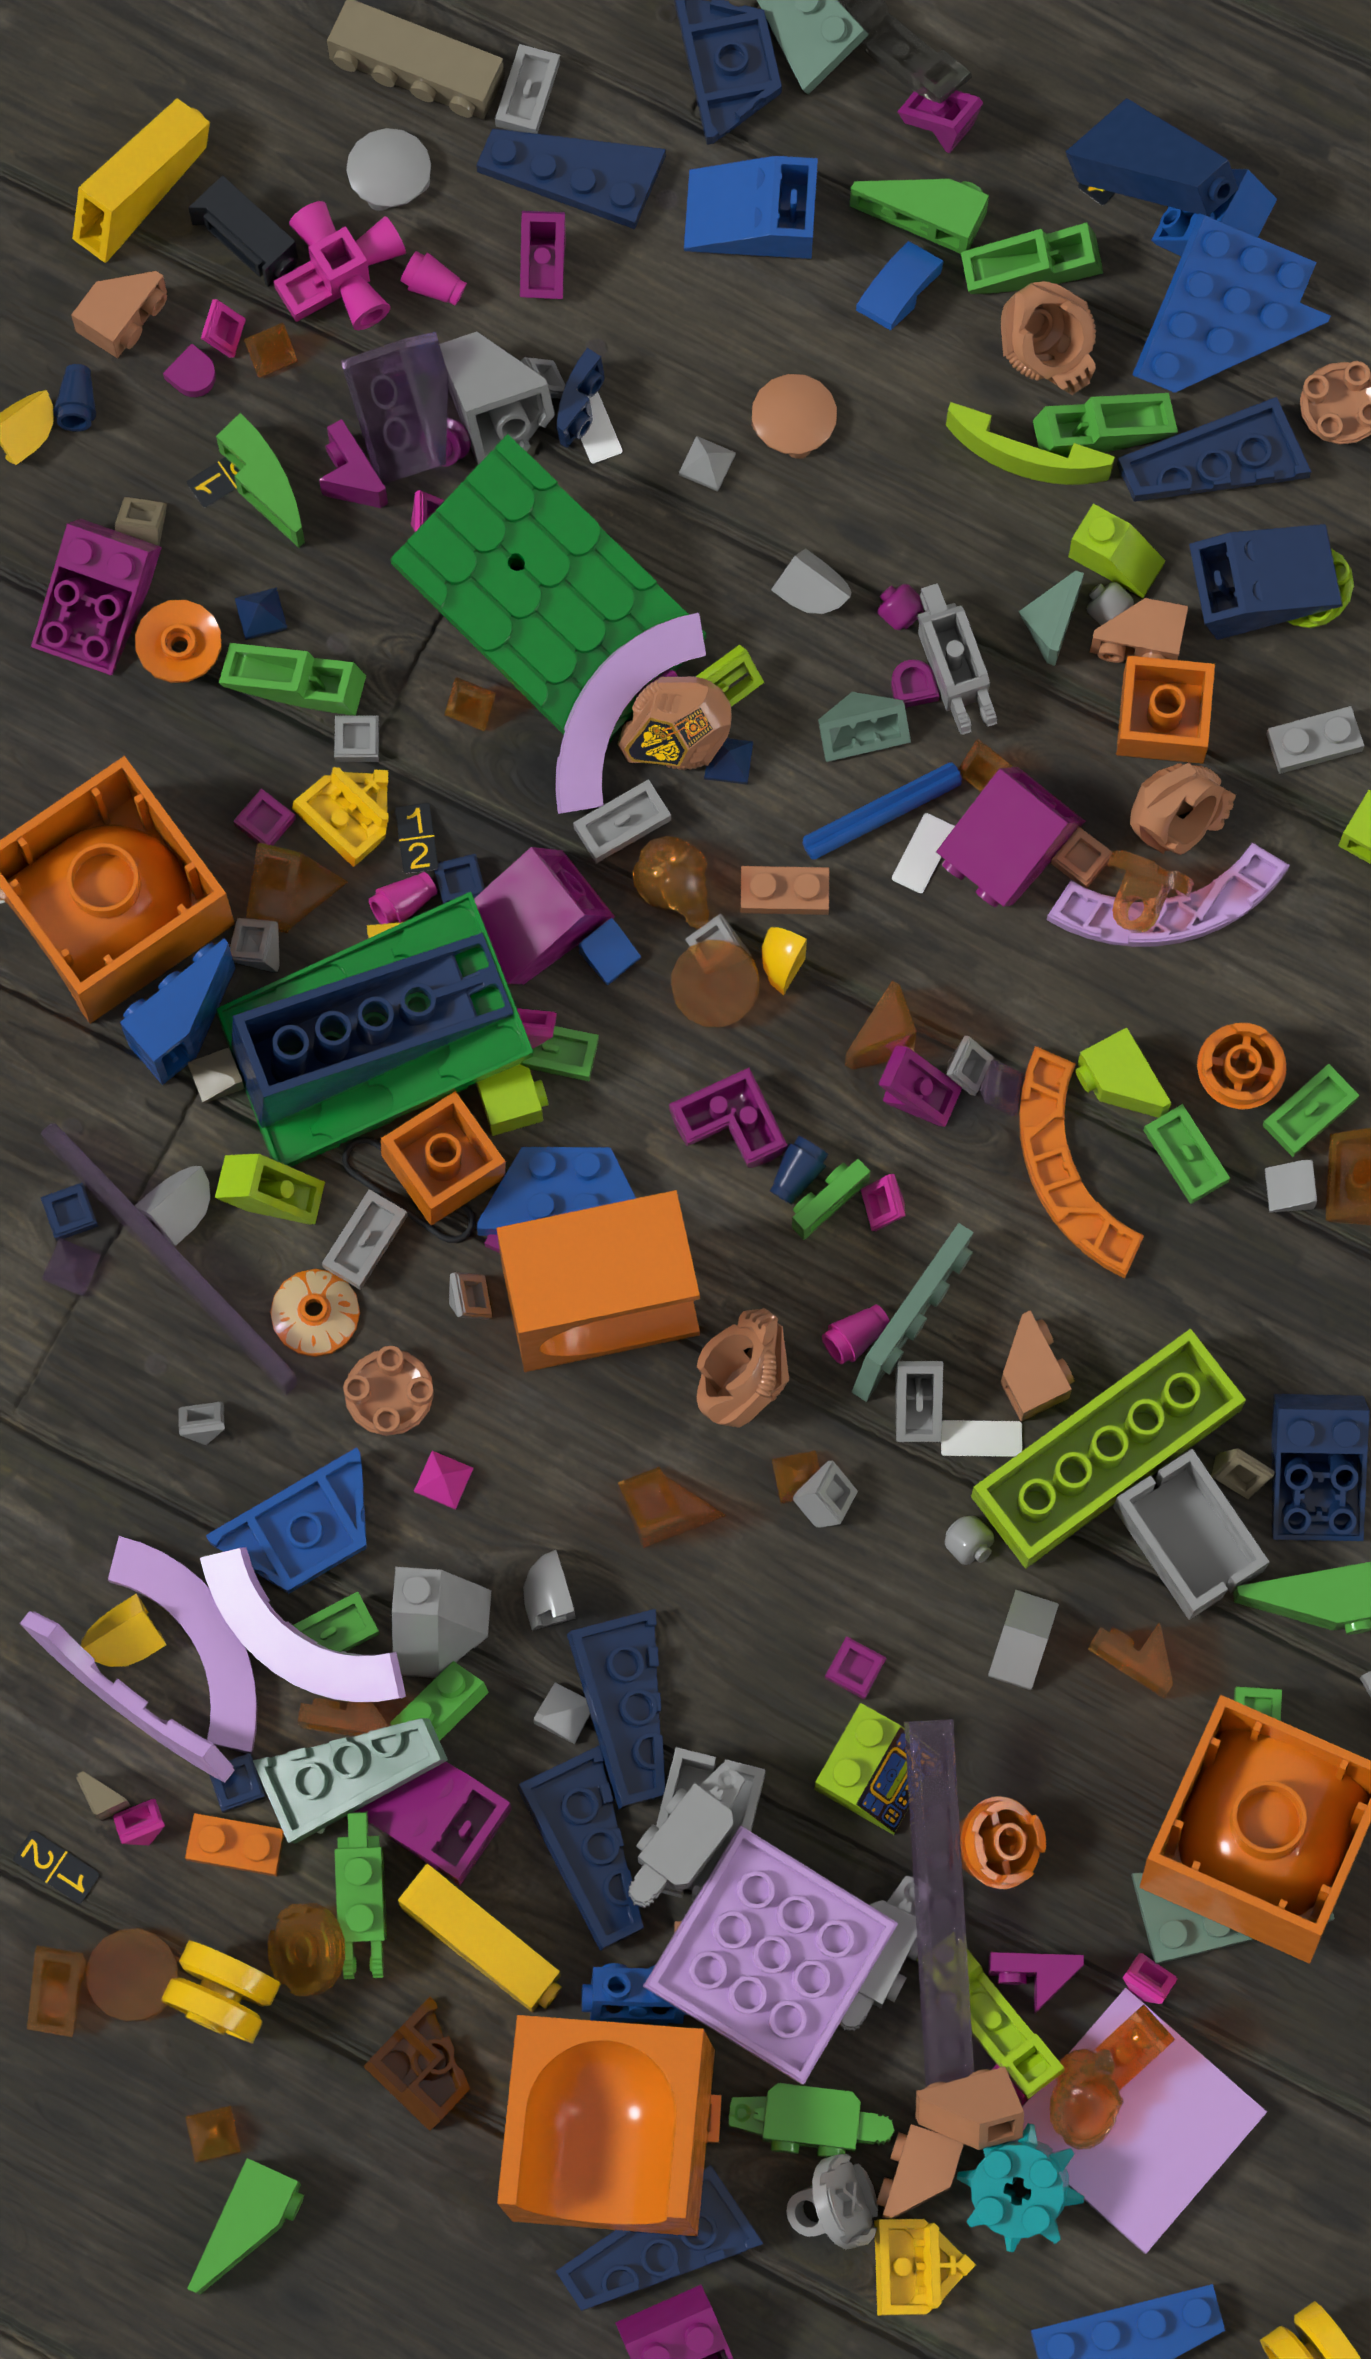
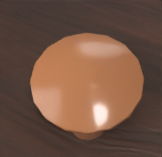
M1359 361L1332 363L1308 376L1304 382L1300 397L1302 418L1310 431L1324 441L1339 445L1357 443L1371 435V372L1366 364Z
M786 374L772 379L759 390L752 405V427L759 438L768 447L783 454H789L793 458H804L811 451L818 449L830 438L836 426L837 407L831 392L820 381L806 375Z
M385 1346L379 1351H374L360 1359L348 1374V1378L343 1386L346 1407L355 1422L369 1432L385 1436L402 1434L419 1425L430 1411L434 1396L432 1377L424 1364L410 1353L403 1352L395 1346Z

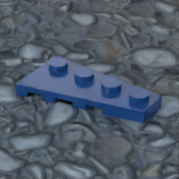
M1213 2284L1034 2329L1031 2330L1037 2359H1174L1225 2331L1215 2290Z

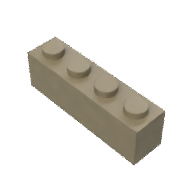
M346 0L327 39L329 59L333 60L341 69L349 72L361 71L371 75L381 85L402 87L409 90L412 95L422 101L433 102L435 100L449 106L456 114L467 118L473 115L485 120L504 79L503 58L356 0Z

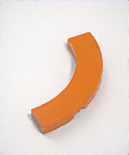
M1035 1046L1026 1070L1019 1112L1020 1140L1030 1180L1040 1202L1064 1235L1092 1260L1107 1270L1125 1278L1144 1235L1132 1230L1114 1218L1099 1202L1093 1199L1082 1183L1067 1145L1064 1124L1066 1094L1076 1064Z

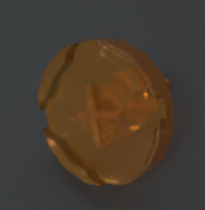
M1123 850L1112 851L1107 863L1108 867L1124 874L1114 900L1113 918L1119 926L1132 933H1142L1154 926L1168 892L1189 897L1194 885L1193 879L1176 870H1166L1154 861ZM1142 899L1144 903L1143 913L1136 920L1130 921L1128 911L1131 904L1136 900Z

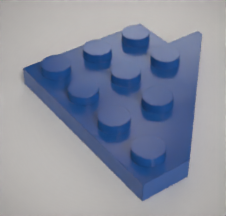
M1199 213L1132 375L1176 393L1329 322L1330 315L1300 303L1317 262Z

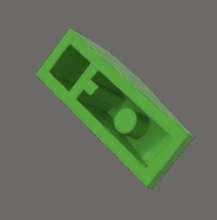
M952 179L854 181L850 193V207L960 254L970 249L987 214L989 195L985 194L977 185L966 181L959 183Z
M1371 1562L1240 1585L1236 1587L1233 1593L1234 1602L1329 1630L1345 1628L1346 1635L1368 1632L1371 1630Z
M247 2158L187 2289L199 2295L202 2294L282 2228L285 2219L293 2221L304 2199V2195L298 2193L301 2183Z

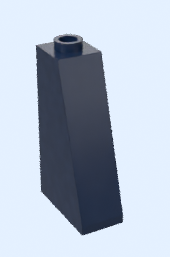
M1128 98L1065 151L1076 181L1083 185L1196 214L1200 213L1209 216L1239 190L1228 159Z

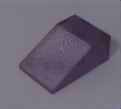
M436 332L402 339L341 360L371 465L381 482L387 484L446 465L448 371Z

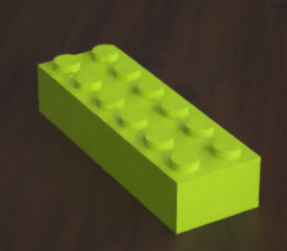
M1190 1328L975 1485L971 1498L1026 1569L1111 1507L1118 1496L1149 1476L1156 1474L1158 1470L1171 1463L1239 1413L1246 1399Z

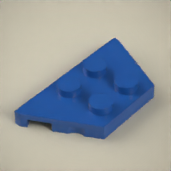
M521 1147L478 1220L477 1232L478 1236L497 1235L496 1228L636 1199L610 1147Z
M356 1447L206 1535L209 1543L222 1552L247 1547L254 1572L288 1594L367 1549L360 1451Z

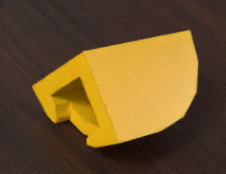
M47 390L31 394L0 412V445L7 454L6 460L12 464L17 465L34 453L49 436L53 425V404Z
M770 927L767 930L762 945L763 968L770 984L784 995L806 958L807 939L783 928Z
M136 1593L100 1617L86 1632L81 1641V1647L97 1663L108 1667H122L144 1660L166 1646L161 1632L156 1629L147 1616L149 1612Z

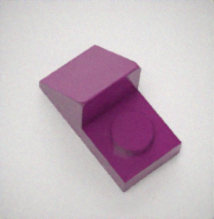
M922 81L897 112L905 124L932 131L944 150L950 154L974 125L983 102L980 97Z
M522 211L520 297L563 299L564 253L566 248L565 212Z
M341 419L328 426L329 444L325 445V448L337 469L320 478L321 493L327 497L382 508L388 504L386 488L343 420Z
M895 1045L878 1084L886 1090L883 1101L886 1104L943 1127L946 1126L962 1090L961 1086L909 1047Z
M991 1952L988 1960V1976H999V1984L1023 1985L1026 1984V1977H1034V2014H1036L1084 1965V1955Z

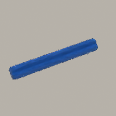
M949 762L811 832L803 838L802 843L805 851L811 859H817L961 785L962 777L960 771L953 762Z

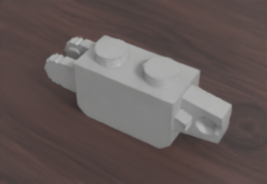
M938 583L921 588L920 599L925 612L917 616L919 621L918 635L929 665L935 675L936 684L946 711L951 710L957 728L962 735L971 732V720L968 713H966L965 705L977 702L981 718L986 726L989 727L997 724V717L989 696L990 682L988 673L965 610L962 606L956 607L955 603L946 605Z
M725 1763L721 1764L700 1786L694 1783L688 1792L681 1787L665 1808L670 1815L663 1825L658 1828L653 1824L640 1839L636 1847L642 1850L638 1856V1862L642 1865V1868L634 1877L635 1881H631L628 1891L634 1906L650 1907V1904L654 1903L653 1900L659 1897L667 1885L675 1891L689 1889L731 1834L734 1823L730 1809L742 1789L745 1779Z
M906 1875L887 1902L881 1900L870 1904L871 1907L896 1921L898 1925L841 2020L840 2025L844 2031L853 2030L855 2032V2029H859V2026L863 2025L862 2022L866 2019L872 2005L882 2008L886 1998L895 2002L907 1978L899 1974L907 1957L914 1961L916 1960L927 1938L926 1935L920 1933L924 1923L921 1920V1916L931 1887L913 1877Z

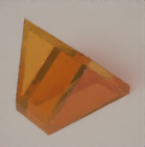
M258 843L246 919L276 921L278 923V931L288 933L294 925L342 888L348 881L303 853Z
M894 981L890 983L847 1051L845 1065L852 1070L888 1062L895 1045L909 1047L914 1051L917 1031L902 989L898 983Z
M660 1467L618 1482L643 1548L726 1517L725 1514L665 1476Z

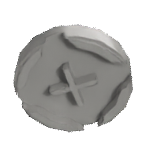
M839 2154L820 2161L815 2168L812 2186H808L794 2194L788 2201L786 2211L788 2221L799 2234L810 2237L826 2233L834 2244L846 2250L867 2245L874 2238L877 2227L871 2228L872 2218L878 2216V2204H876L877 2198L874 2187L864 2168L859 2163L853 2165L849 2161L851 2158L849 2155ZM805 2200L815 2204L819 2218L818 2222H813L806 2217L803 2209Z

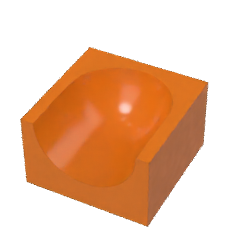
M125 756L0 840V901L4 900L29 930L74 997L80 1011L90 1024L235 925L226 892Z
M677 1190L496 1228L502 1269L524 1372L700 1335L694 1301L700 1299V1293Z
M1220 1695L1148 1855L1139 1888L1310 1964L1371 1824V1761Z
M517 2015L497 2204L512 2222L698 2236L715 2049L704 2029Z

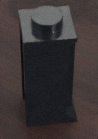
M223 175L188 207L192 225H205L210 233L259 277L264 276L267 287L277 278L286 275L295 268L296 260L298 259L295 241Z

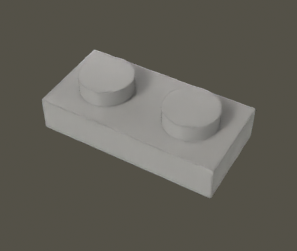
M519 44L496 114V127L511 131L538 133L560 65L559 54Z
M1351 706L1268 728L1266 733L1279 774L1362 752L1364 748Z
M648 779L573 822V826L595 863H598L671 821V814Z
M369 1189L323 1260L322 1267L361 1290L408 1217L407 1211Z

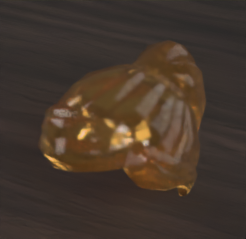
M663 836L650 840L641 849L640 859L636 863L633 873L634 884L641 897L652 907L660 906L663 909L678 911L686 917V922L689 923V926L700 929L708 923V892L705 884L707 861L702 852L690 843L677 837Z
M1091 2048L1074 2050L1066 2054L1059 2061L1065 2068V2071L1056 2078L1057 2084L1052 2090L1049 2106L1050 2122L1054 2131L1062 2136L1065 2143L1077 2150L1091 2149L1101 2144L1115 2125L1119 2110L1124 2103L1118 2086L1111 2078L1115 2063L1108 2049H1101L1098 2052Z

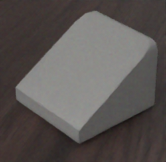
M1312 1159L1265 1168L1269 1213L1314 1209L1317 1203Z
M832 1460L827 1461L796 1492L793 1501L814 1526L821 1528L841 1524L858 1490Z

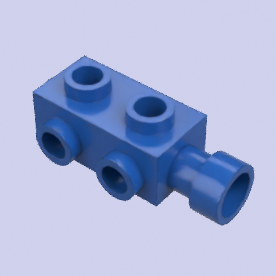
M618 1963L607 1964L603 1967H593L591 1984L582 1985V2012H590L591 2021L639 2022L666 2026L669 2023L683 2024L684 2015H688L643 1987L655 1965L648 1969L628 1968L626 1965ZM608 2005L618 2006L621 2011L619 2013H610L606 2010V2007ZM665 2007L667 2013L658 2015L652 2011V2008Z

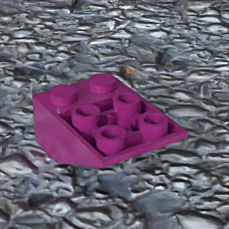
M84 519L67 523L31 647L108 675H113L150 588L162 547Z
M444 1762L354 1812H368V1824L461 1886L512 1811L510 1802L448 1762Z
M702 2285L615 2322L630 2359H733Z

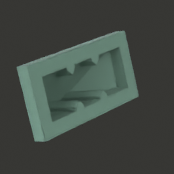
M1074 571L1019 611L1047 664L1056 665L1081 590L1084 575L1082 572Z
M851 692L818 719L826 762L911 743L903 700Z

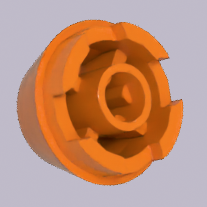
M1235 1023L1221 1027L1206 1039L1198 1055L1197 1069L1204 1089L1217 1102L1235 1109H1251L1267 1103L1279 1092L1286 1076V1058L1279 1042L1266 1029L1251 1023Z
M996 1796L978 1803L961 1820L955 1830L953 1848L959 1865L968 1874L989 1887L1009 1889L1020 1885L1033 1876V1870L1037 1865L1039 1854L1046 1850V1836L1043 1825L1037 1815H1031L1016 1800Z

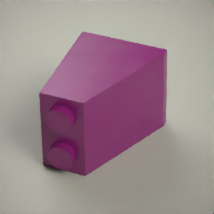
M1019 767L999 768L937 849L936 853L945 859L942 866L960 880H963L966 876L978 886L975 892L985 902L993 907H997L998 904H1001L1003 907L1011 906L1049 865L1052 858L1077 828H1081L1086 821Z
M530 847L474 898L508 984L527 983L579 945L610 918H615L563 850Z

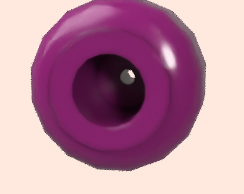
M902 584L896 589L891 585L879 596L883 602L878 607V614L896 630L907 629L918 619V614L924 612L920 595L909 584Z

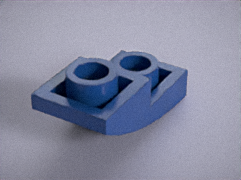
M908 241L872 281L857 303L856 311L892 330L915 308L917 295L941 274L943 260Z

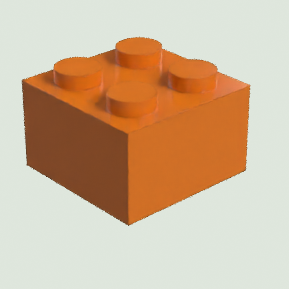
M1127 655L1123 673L1116 755L1203 764L1209 742L1215 664Z
M456 1091L381 1138V1156L431 1226L502 1181L505 1176L506 1161Z

